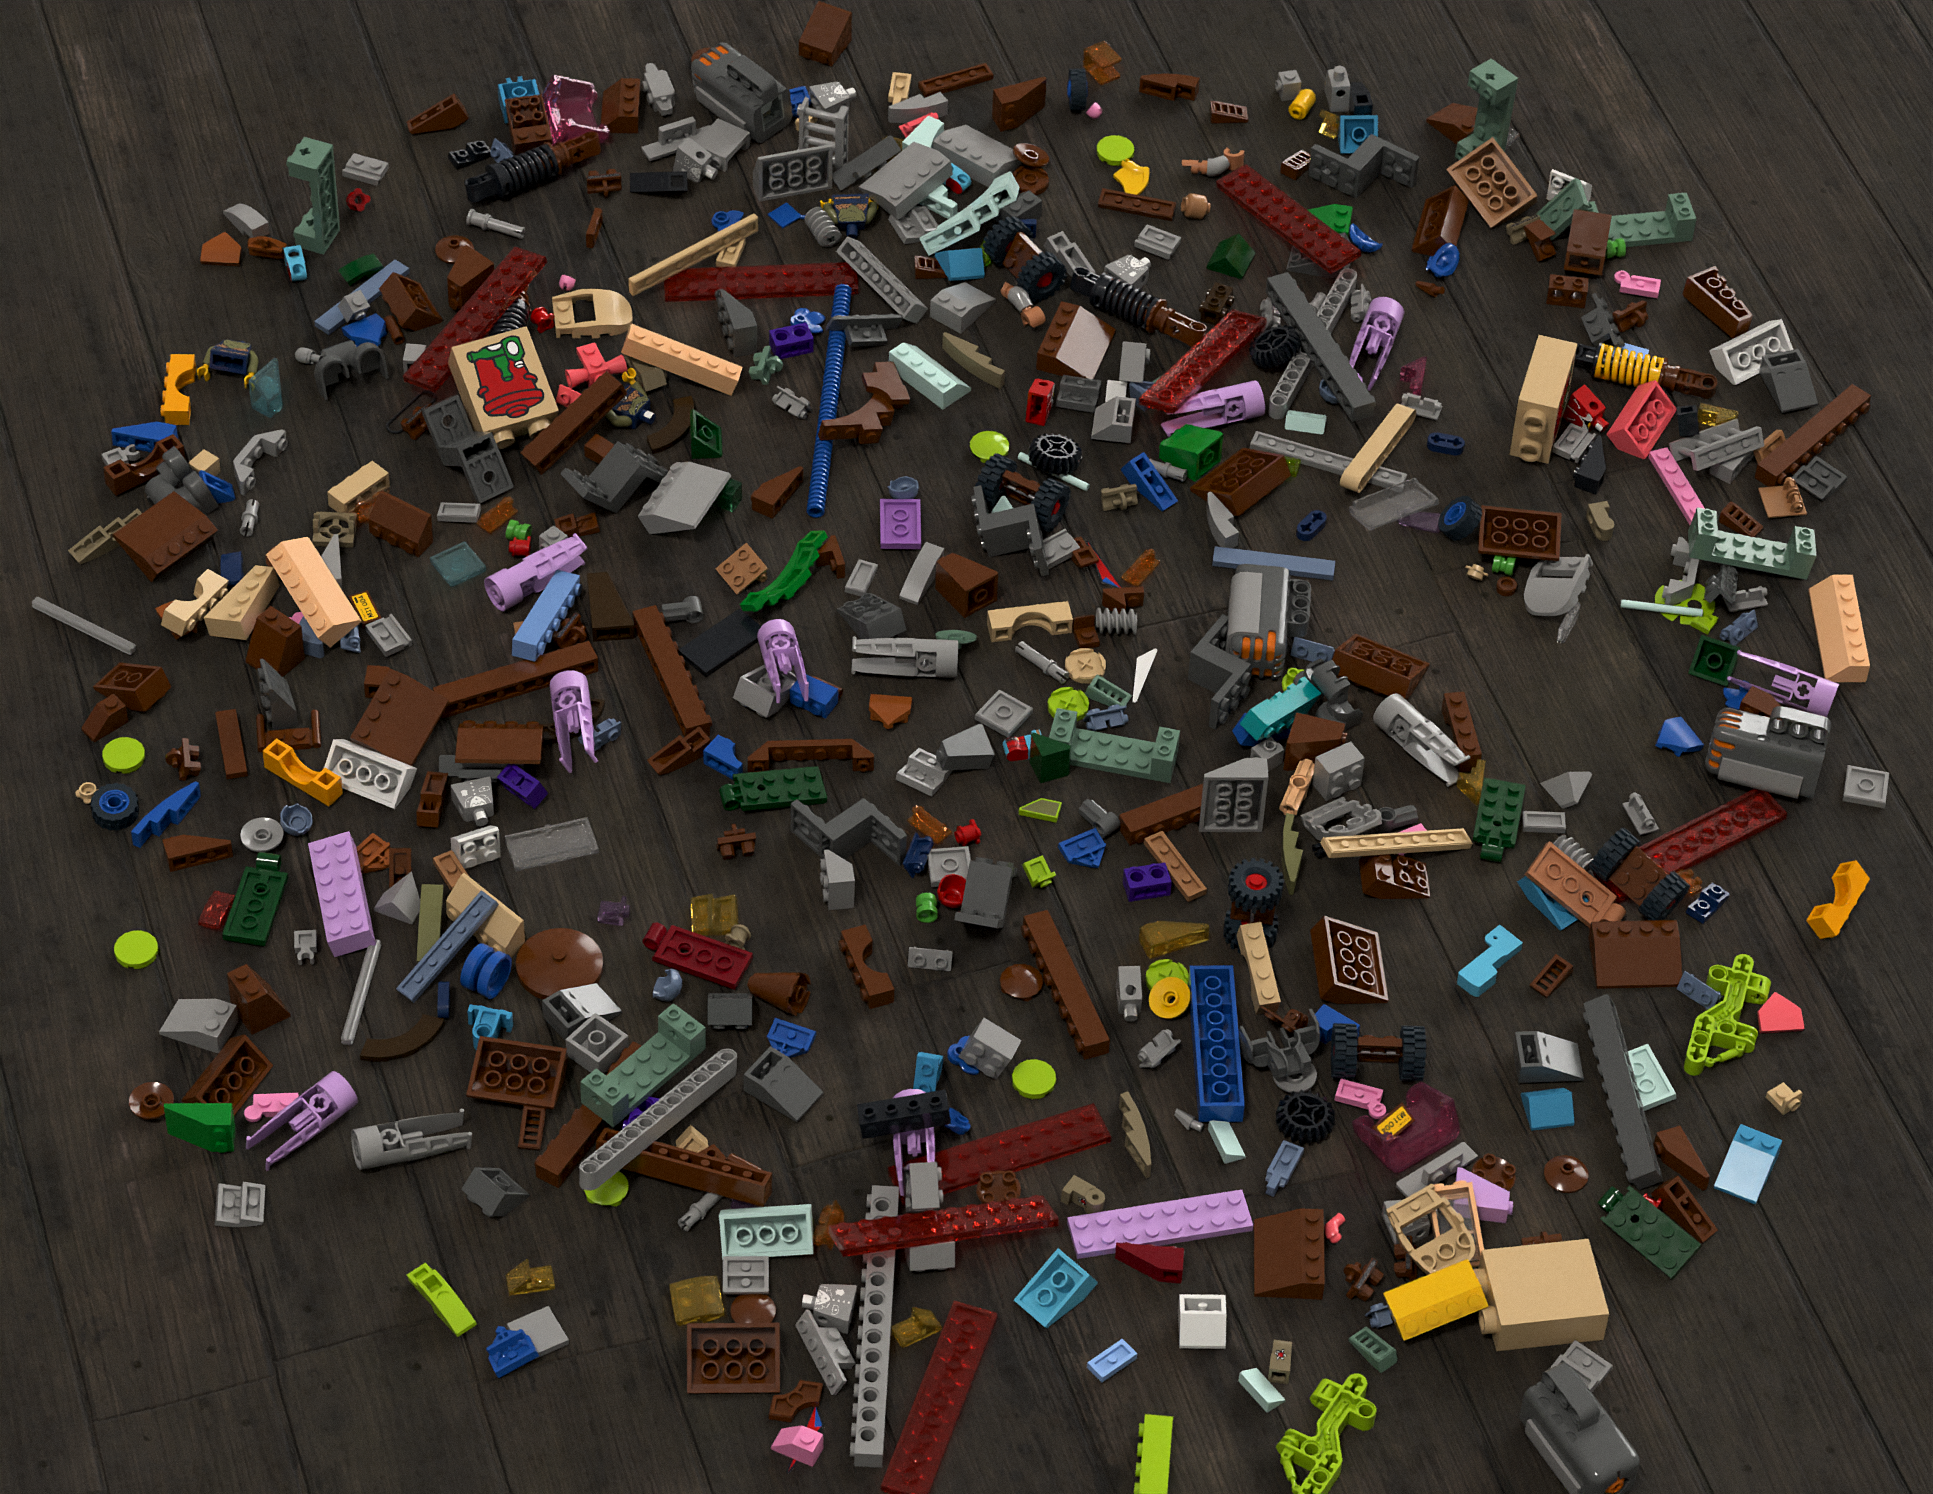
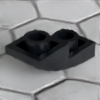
M483 140L466 144V149L449 152L448 159L456 169H460L487 158L491 155V149Z

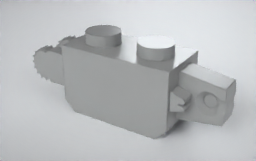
M648 63L645 66L646 73H644V81H642L643 92L647 93L648 104H651L654 111H659L662 116L672 114V108L675 105V90L667 71L658 70L655 64Z

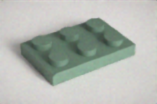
M1574 178L1536 213L1556 233L1550 236L1551 241L1572 223L1574 209L1585 211L1589 207L1581 180Z

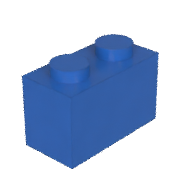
M806 675L807 682H809L808 701H804L798 680H796L790 688V703L826 719L838 703V688Z

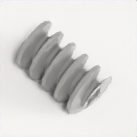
M822 207L812 208L806 213L805 223L820 246L828 248L840 241L842 236L840 231H838V228Z
M1097 608L1095 630L1099 628L1100 633L1103 634L1105 628H1107L1108 633L1111 634L1113 628H1115L1117 634H1120L1123 628L1125 634H1128L1129 629H1132L1133 635H1136L1137 613L1135 615L1133 609H1130L1128 614H1126L1125 609L1122 608L1120 614H1118L1117 609L1114 608L1110 614L1109 609L1105 608L1102 614L1101 609Z
M1562 835L1553 843L1589 874L1592 872L1589 868L1590 862L1593 860L1591 859L1592 855L1590 853L1585 854L1586 849L1580 848L1579 843H1574L1573 837L1567 839L1566 835Z

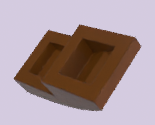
M595 512L575 518L572 513L554 519L556 527L568 537H573L575 533L578 536H585L600 532Z
M1081 536L1074 538L1080 549L1072 551L1070 559L1080 568L1098 563L1099 559L1091 545L1087 546Z

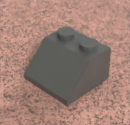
M1030 191L1019 193L1016 201L1000 208L998 216L992 219L998 222L1001 219L1005 221L1006 217L1011 219L1012 216H1015L1020 220H1038L1042 215V200Z
M708 993V1025H712V1028L723 1029L725 1025H734V1028L745 1029L747 1025H752V994Z
M475 1167L461 1189L468 1195L467 1198L483 1208L482 1212L489 1217L505 1216L530 1196L528 1192L500 1168Z

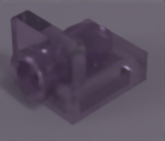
M622 896L621 903L601 901L597 917L598 923L623 926L625 917L629 918L630 905H627V897Z

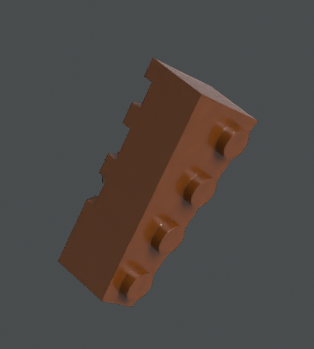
M1716 266L1687 277L1682 295L1732 339L1748 332L1753 315L1744 303L1735 297V291L1728 288L1726 279L1723 276H1719Z

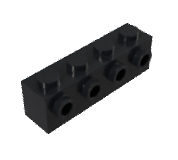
M946 1089L857 1104L859 1125L863 1139L951 1124Z

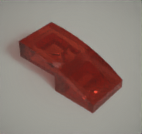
M215 890L203 909L198 925L219 930L227 920V912L233 905L235 895Z

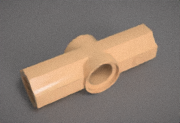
M1300 760L1294 775L1291 776L1289 786L1279 808L1284 815L1286 813L1297 815L1302 801L1305 800L1314 774L1315 764L1312 760Z

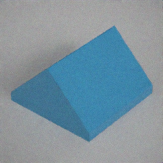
M1378 115L1340 116L1338 128L1340 153H1354L1371 134L1378 137Z
M982 248L948 250L935 253L937 261L950 281L979 279L985 276Z
M1565 1088L1521 1093L1520 1096L1531 1131L1574 1125L1571 1091Z

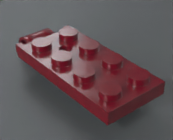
M657 922L652 923L642 940L645 947L657 950L652 957V961L734 990L753 959V953L674 925H671L667 932L666 927ZM682 950H687L688 952H687V953H682L681 951H682Z

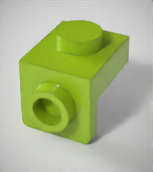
M1043 855L1022 865L1033 888L1039 885L1041 888L1052 884V879L1056 876L1055 871L1050 872Z

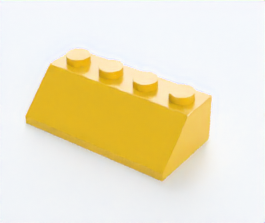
M1468 1259L1383 1293L1398 1334L1404 1341L1488 1307L1482 1287Z

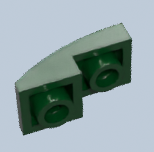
M369 254L348 263L338 271L349 286H351L365 275L368 279L384 267L375 254Z

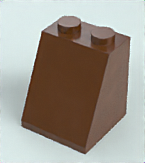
M818 1L799 40V56L832 67L851 42L852 12Z
M468 245L463 246L447 277L448 303L453 310L463 315L496 291L494 262Z
M951 553L936 561L935 589L963 618H966L997 601L998 572L960 555Z
M270 606L256 618L246 656V663L257 670V668H261L260 659H264L284 677L305 659L302 627Z
M1296 712L1286 744L1283 770H1296L1299 761L1305 759L1312 760L1315 764L1317 756L1344 745L1348 733L1344 732L1345 724Z
M247 964L227 973L230 1002L237 1005L238 1016L251 1035L291 1017L289 1011L272 987Z

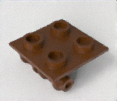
M1262 1005L1260 1006L1266 1011L1264 1013L1265 1016L1281 1024L1283 1028L1291 1033H1294V1030L1308 1026V1016L1295 1009L1289 1010L1283 1018L1274 1011Z

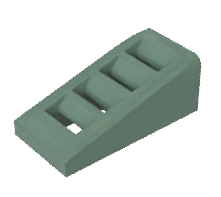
M1098 674L1085 692L1088 698L1107 706L1117 704L1120 707L1126 706L1132 695ZM1119 697L1123 699L1121 703L1117 701Z
M1364 1327L1349 1338V1342L1380 1373L1397 1362L1396 1350L1368 1327ZM1367 1337L1369 1338V1339H1368L1367 1341H1365L1364 1343H1361V1341H1363V1340L1366 1339Z

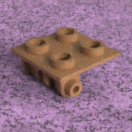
M1791 477L1785 479L1783 486L1758 488L1768 518L1807 515L1798 486Z
M747 543L715 568L737 595L755 580L764 582L767 579L765 571L768 568Z

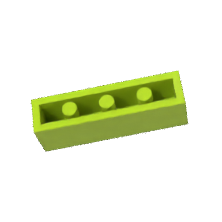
M1145 1414L1144 1423H1139L1138 1437H1143V1442L1138 1443L1137 1457H1141V1463L1136 1462L1135 1477H1140L1139 1483L1135 1482L1134 1494H1167L1173 1417Z

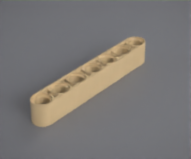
M1398 403L1393 407L1343 472L1340 479L1341 487L1358 493L1362 491L1413 424L1416 417L1415 409Z

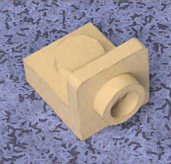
M1783 1082L1768 1091L1766 1098L1784 1115L1789 1111L1798 1109L1801 1105L1803 1093L1800 1090L1793 1092Z

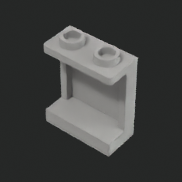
M718 118L696 143L711 153L710 165L725 172L728 169V161L740 148L747 150L750 147V132Z

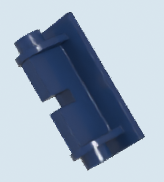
M917 832L914 834L903 861L904 868L911 878H914L915 873H920V871L924 870L928 858L926 854L930 853L934 844L930 836L920 838Z

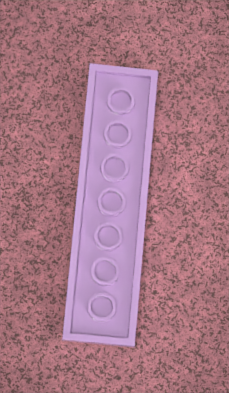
M1243 1190L1067 1217V1224L1077 1259L1115 1253L1116 1242L1162 1246L1253 1231V1223Z

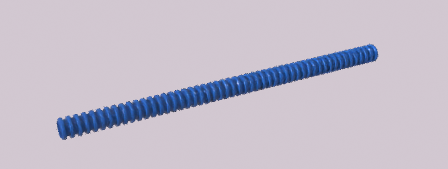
M839 284L834 290L831 318L836 315L849 316L852 289L846 284ZM844 330L829 331L806 510L807 514L814 518L823 516L825 512L833 440H820L818 433L822 420L836 419L846 343Z

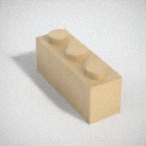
M371 461L327 492L329 506L337 512L353 513L376 497L381 490L384 491L390 487L389 473L374 461Z

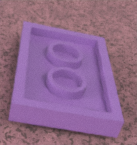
M880 499V549H921L920 499Z

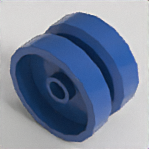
M480 943L474 947L464 963L460 984L471 991L477 990L479 995L487 999H493L503 989L509 977L512 958L501 951L495 952L491 946Z

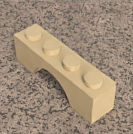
M207 569L196 581L194 595L197 599L193 601L174 600L164 610L161 625L180 636H183L187 631H191L199 620L202 621L206 613L228 593L227 585L229 580Z
M1068 601L988 610L987 626L991 642L1012 640L1014 633L1018 629L1030 625L1042 627L1051 635L1072 633L1073 618Z
M1257 922L1240 925L1237 939L1241 955L1245 957L1250 972L1251 997L1255 1013L1257 1015L1266 1012L1260 1007L1261 1005L1275 1012L1278 1010L1281 1001L1262 924Z

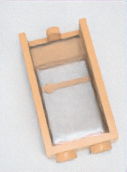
M1461 1180L1454 1182L1453 1185L1446 1186L1444 1184H1434V1191L1439 1197H1445L1457 1214L1460 1213L1463 1217L1464 1224L1475 1242V1253L1470 1264L1472 1268L1479 1267L1481 1252L1484 1250L1472 1182ZM1439 1208L1430 1212L1434 1239L1452 1229Z

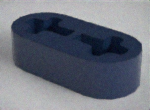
M1437 432L1431 433L1428 436L1427 448L1430 451L1449 455H1460L1464 451L1465 441L1459 436Z
M1320 510L1310 512L1297 525V538L1301 541L1312 540L1326 526V514Z
M438 982V1017L449 1018L450 982Z

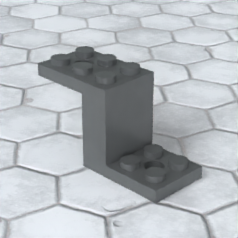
M1371 134L1348 159L1315 144L1311 148L1308 176L1357 199L1379 174L1413 188L1417 181L1420 157Z
M455 394L421 410L443 465L462 466L477 503L480 504L514 487L492 432L472 430L459 395ZM446 415L451 418V424L447 427L443 423V418ZM487 471L492 474V479L488 483L484 479V474Z
M617 441L590 476H583L579 471L575 469L571 471L567 468L561 472V475L584 499L617 513L646 477L661 483V480L667 475L668 471L661 465L658 466L656 464L657 459L651 454L646 455L639 448L636 450L628 443L624 445Z
M982 486L973 487L975 495L971 496L974 508L977 507L974 510L976 522H979L976 525L979 537L983 536V538H980L983 550H987L988 556L993 557L1030 548L1031 555L1036 556L1033 557L1035 569L1039 568L1041 576L1049 575L1042 531L1034 504L989 514Z
M1224 614L1190 652L1188 680L1216 693L1211 699L1209 727L1215 730L1220 724L1226 722L1231 711L1237 709L1239 701L1247 697L1250 691L1248 685L1252 675L1250 673V663L1225 651L1228 616Z
M861 799L826 824L822 818L813 814L807 805H803L799 800L791 803L790 831L822 859H824V850H830L845 860L872 842L898 866L903 864L906 857L907 843L905 831L893 824L888 816H884L877 810L874 804L869 803L866 799Z
M976 857L975 861L970 860L961 911L956 912L955 920L1003 928L1012 878L1017 877L1018 868L1013 867L1014 863L997 861V864H992L993 859Z

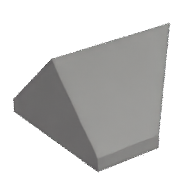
M1567 772L1540 784L1564 809L1578 803L1592 774L1590 772Z
M412 871L383 893L374 907L375 912L412 925L414 924L420 912V898Z

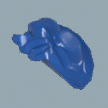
M1352 223L1350 225V239L1354 245L1358 246L1361 252H1375L1383 246V243L1379 244L1373 241L1355 224Z
M1452 243L1441 246L1434 256L1429 257L1426 271L1431 269L1435 277L1438 278L1451 275L1459 262L1457 246Z

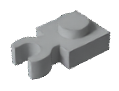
M134 444L128 445L125 450H121L118 447L101 454L106 466L120 459L129 464V460L135 461L140 458V452L136 451Z
M316 930L294 931L295 953H298L299 965H302L304 958H309L310 964H314L313 952H317Z

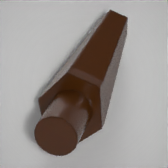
M1421 281L1415 283L1420 290L1434 298L1445 292L1443 286L1437 287L1434 283Z

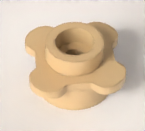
M1479 565L1465 566L1466 569H1469L1467 576L1482 581L1483 576L1488 577V574L1483 572L1484 568Z
M91 782L83 783L79 790L76 791V797L83 799L85 804H90L94 792L99 789H96V785Z

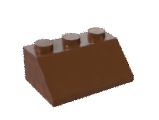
M621 78L603 91L600 133L638 134L641 98L640 79Z
M392 272L380 286L379 290L383 295V300L391 307L390 311L399 320L398 324L402 328L418 331L443 321L420 283Z
M382 490L379 492L368 518L369 533L405 550L409 554L420 557L433 543L431 514Z

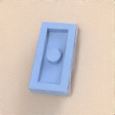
M1121 1339L1087 1362V1368L1101 1382H1104L1136 1360L1137 1353Z

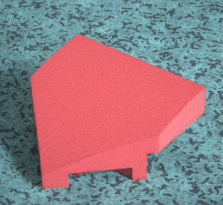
M1776 992L1772 994L1757 1012L1760 1034L1804 1030L1801 1008Z

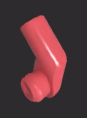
M1337 1213L1324 1226L1325 1236L1333 1244L1341 1240L1338 1228L1345 1222V1218L1340 1213Z

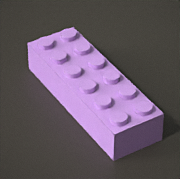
M344 832L308 843L327 943L333 956L337 957L361 950L369 945L374 946L376 942L358 853L350 832Z

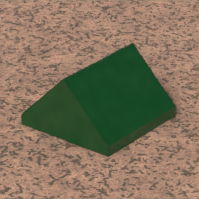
M1238 233L1219 242L1206 269L1243 279L1256 252Z
M690 410L691 458H721V427L696 410Z
M1701 635L1688 674L1728 687L1729 682L1727 678L1729 676L1732 677L1739 658L1737 651L1741 648Z
M1033 732L1031 734L1029 763L1040 784L1068 776L1070 773L1071 745Z

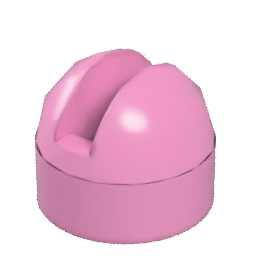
M1095 102L1086 114L1096 119L1100 117L1102 109Z
M561 275L559 286L562 290L564 287H567L566 291H569L574 287L576 280L570 276Z

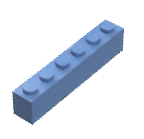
M556 570L512 639V656L535 662L538 656L544 653L545 645L547 642H551L554 631H557L560 626V621L565 619L569 607L572 608L575 597L581 593L580 575Z

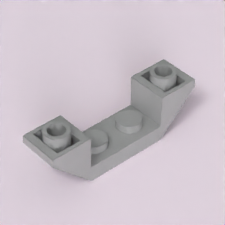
M285 430L254 435L233 460L234 474L241 495L245 496L256 483L254 469L251 468L256 459L260 458L263 452L277 457L281 451L286 449L288 441L286 440Z
M1683 537L1678 538L1677 545L1673 544L1670 556H1674L1673 565L1685 567L1684 573L1687 576L1683 575L1682 581L1670 579L1669 586H1664L1662 598H1666L1664 605L1673 606L1691 598L1699 559L1689 557V544Z

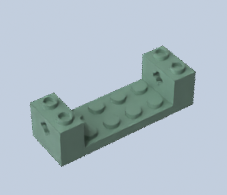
M1489 59L1470 70L1468 86L1478 92L1480 98L1473 134L1457 142L1455 157L1458 160L1492 137L1505 152L1518 78L1493 59Z
M304 137L300 144L296 145L292 156L288 157L286 166L288 167L289 176L309 181V187L311 188L310 201L313 208H310L308 213L303 216L302 222L294 230L293 237L295 238L296 246L301 245L303 249L324 255L340 231L333 145Z
M1687 193L1668 194L1665 211L1612 216L1608 240L1615 241L1618 238H1623L1626 247L1692 241L1696 216ZM1595 201L1588 202L1589 207L1585 211L1599 213Z
M1697 507L1688 530L1690 558L1807 580L1816 558L1815 533L1813 529L1795 526L1788 544L1718 530L1717 511Z
M1056 709L1049 738L1071 745L1070 765L1171 783L1178 754L1180 730L1159 727L1155 743L1076 728V711Z
M673 1003L658 1016V1033L606 1076L598 1069H595L580 1081L581 1103L612 1127L616 1126L706 1049V1027Z

